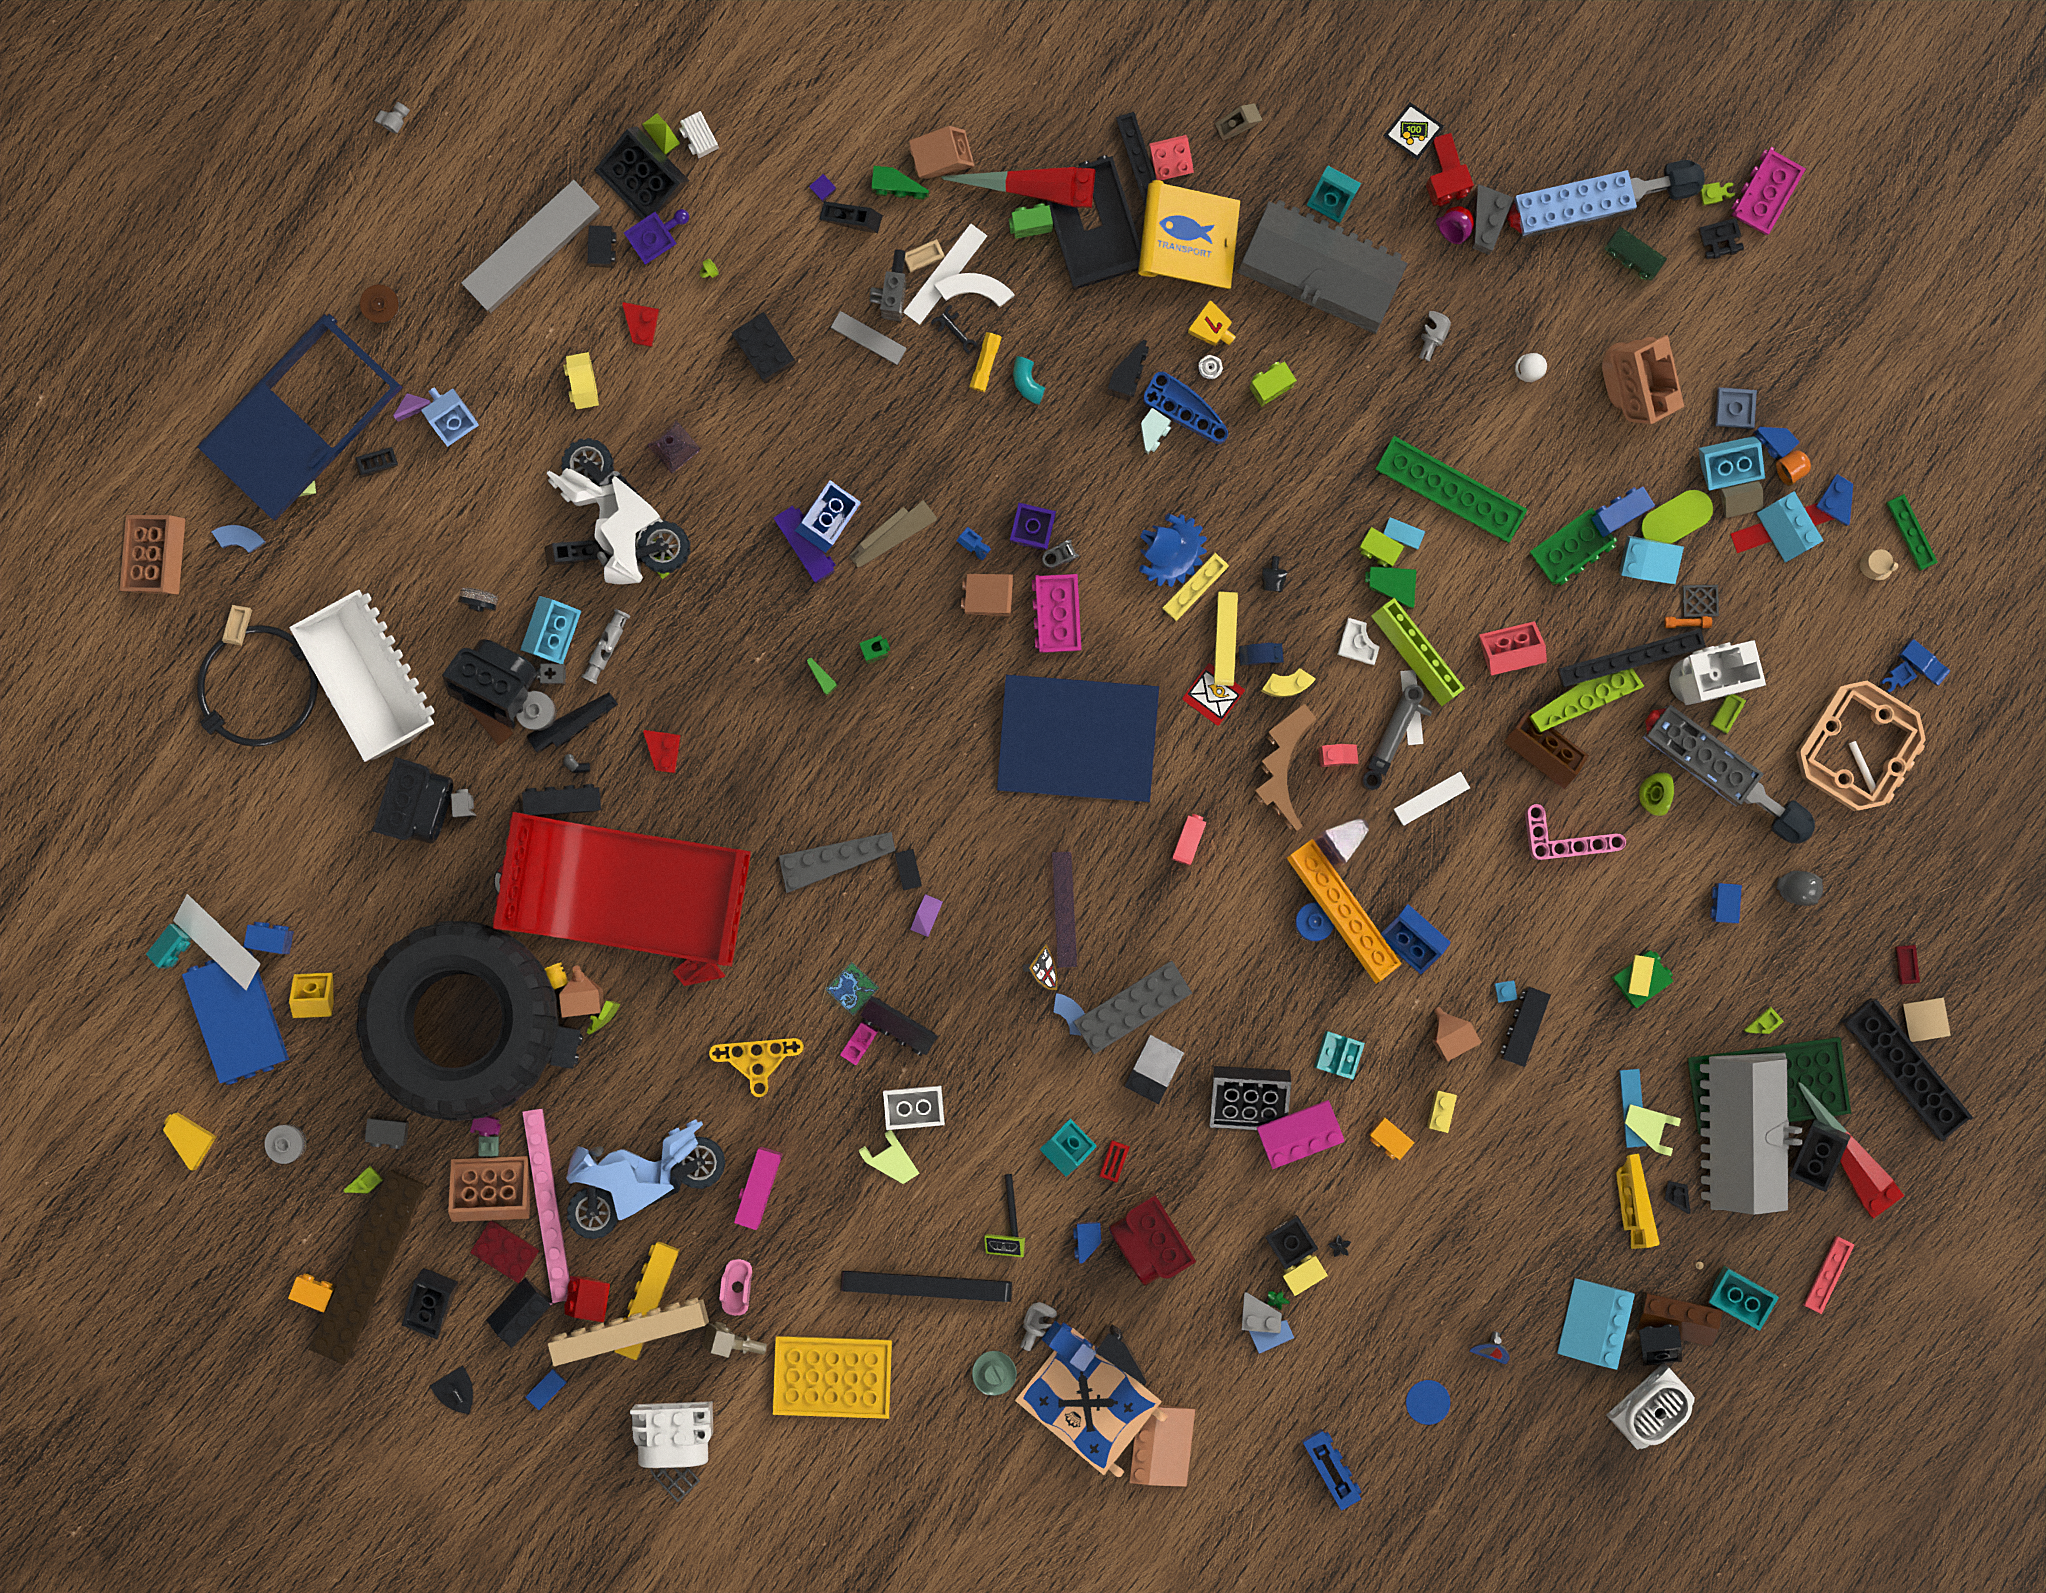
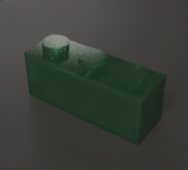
M1622 227L1618 228L1604 248L1610 257L1621 260L1626 268L1634 269L1644 280L1649 279L1652 281L1667 260L1666 257Z

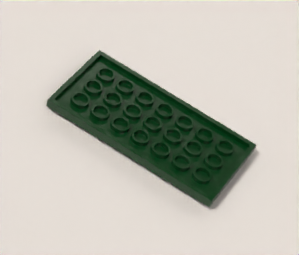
M1834 1037L1688 1057L1687 1064L1697 1134H1701V1128H1710V1121H1704L1700 1118L1701 1112H1710V1105L1700 1103L1701 1096H1710L1709 1089L1700 1087L1701 1080H1709V1073L1701 1072L1700 1065L1709 1064V1057L1785 1053L1787 1059V1117L1789 1122L1816 1119L1798 1086V1082L1802 1083L1832 1116L1851 1114L1841 1038Z

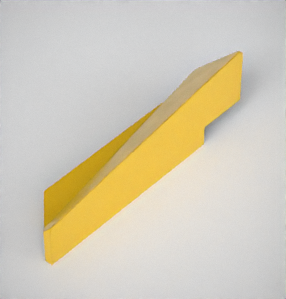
M1639 1154L1628 1155L1623 1167H1620L1616 1172L1624 1231L1631 1230V1249L1658 1246L1659 1239Z

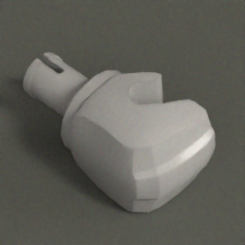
M1429 311L1428 318L1435 323L1436 328L1430 329L1425 324L1424 329L1427 334L1421 335L1425 343L1419 358L1424 360L1425 357V361L1430 362L1435 346H1442L1451 325L1447 316L1435 311Z
M1041 1302L1030 1306L1023 1322L1026 1334L1019 1345L1021 1348L1024 1347V1350L1031 1351L1036 1337H1043L1045 1334L1043 1329L1052 1326V1324L1043 1322V1318L1046 1316L1056 1317L1057 1312L1052 1307Z

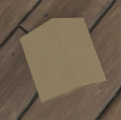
M1759 480L1718 489L1725 519L1763 510V488Z

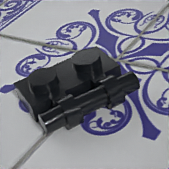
M1737 218L1698 228L1703 247L1711 246V251L1705 252L1706 259H1718L1722 255H1734L1738 251L1744 250L1743 243L1736 244L1734 240L1741 237ZM1727 241V247L1719 248L1718 243Z

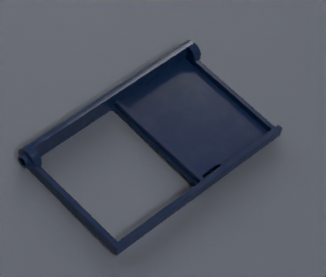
M330 313L327 316L323 314L197 446L274 521L283 514L403 388L336 325L338 321ZM328 329L390 386V389L333 448L271 390Z

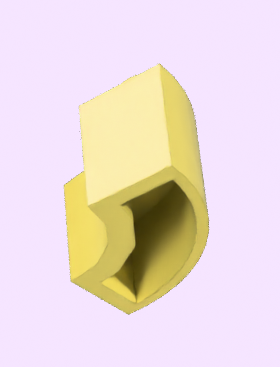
M589 352L566 356L567 364L564 365L565 375L570 378L572 391H569L571 403H575L576 410L598 406V394Z
M1300 668L1289 676L1272 674L1261 691L1274 697H1290L1307 689L1314 682L1315 678Z

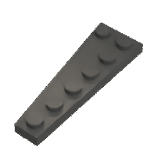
M892 832L780 855L779 859L786 893L896 851Z

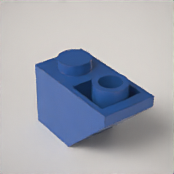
M1759 427L1753 432L1756 435L1755 437L1761 442V445L1764 444L1769 449L1768 453L1770 456L1778 460L1786 456L1800 443L1787 428Z
M1100 1222L1077 1223V1228H1073L1074 1239H1078V1247H1074L1075 1259H1079V1263H1084L1101 1244Z

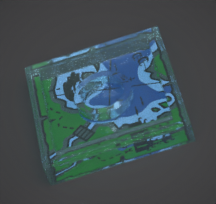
M851 962L825 990L854 1016L880 987Z

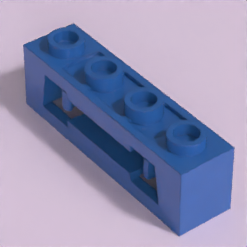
M1320 1429L1302 1439L1304 1446L1341 1511L1361 1500L1359 1494L1362 1491L1357 1483L1353 1484L1349 1477L1352 1474L1347 1465L1343 1467L1340 1460L1343 1458L1338 1449L1333 1450L1330 1444L1333 1440L1328 1431L1324 1433ZM1322 1445H1326L1328 1449L1327 1454L1343 1482H1346L1350 1489L1347 1490L1343 1483L1338 1486L1335 1485L1321 1458L1315 1455L1313 1448H1316L1321 1456L1326 1453ZM1335 1487H1338L1342 1494L1341 1496L1337 1494Z

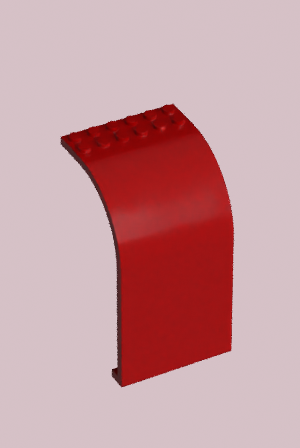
M513 812L509 820L510 831L506 839L507 849L506 855L503 857V872L499 879L500 890L496 897L497 908L493 916L494 929L571 939L732 967L751 851L625 832Z

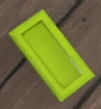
M1735 694L1727 695L1710 725L1728 734L1746 700Z

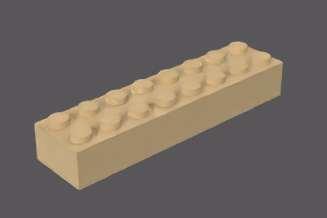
M698 1297L686 1300L683 1305H679V1302L667 1305L665 1310H661L658 1307L646 1312V1315H642L641 1312L632 1314L630 1317H627L628 1320L623 1321L621 1317L611 1320L609 1325L604 1326L603 1322L592 1325L590 1330L587 1331L584 1327L574 1330L568 1336L566 1333L555 1335V1337H552V1341L548 1343L553 1366L705 1326L709 1319L704 1300H698Z

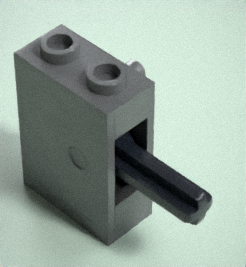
M897 249L894 251L892 271H886L883 289L870 288L869 301L881 304L882 319L900 322L902 319L907 286L906 277L903 274L906 255L904 250Z

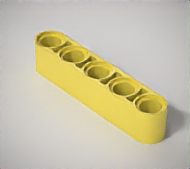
M1218 592L1214 685H1234L1237 592Z

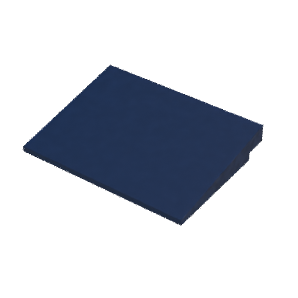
M1006 675L997 791L1150 802L1159 686Z

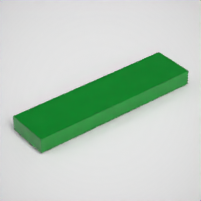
M1905 494L1886 502L1918 570L1921 571L1938 563Z

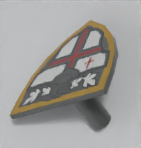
M1044 944L1031 964L1023 965L1024 972L1030 971L1035 981L1043 988L1057 990L1055 962L1049 948Z

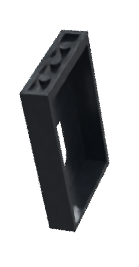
M1103 155L1098 157L1097 161L1091 163L1084 161L1079 163L1078 167H1075L1095 169L1093 197L1103 226L1084 231L1077 207L1045 201L1046 205L1050 206L1054 231L1073 290L1139 270L1141 245L1113 156Z

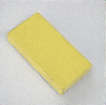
M1634 955L1628 993L1648 996L1655 958Z

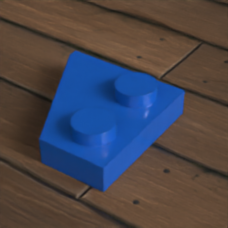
M1836 474L1816 505V508L1848 526L1851 517L1853 483Z

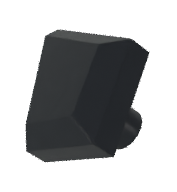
M1668 1181L1664 1200L1690 1214L1688 1186Z

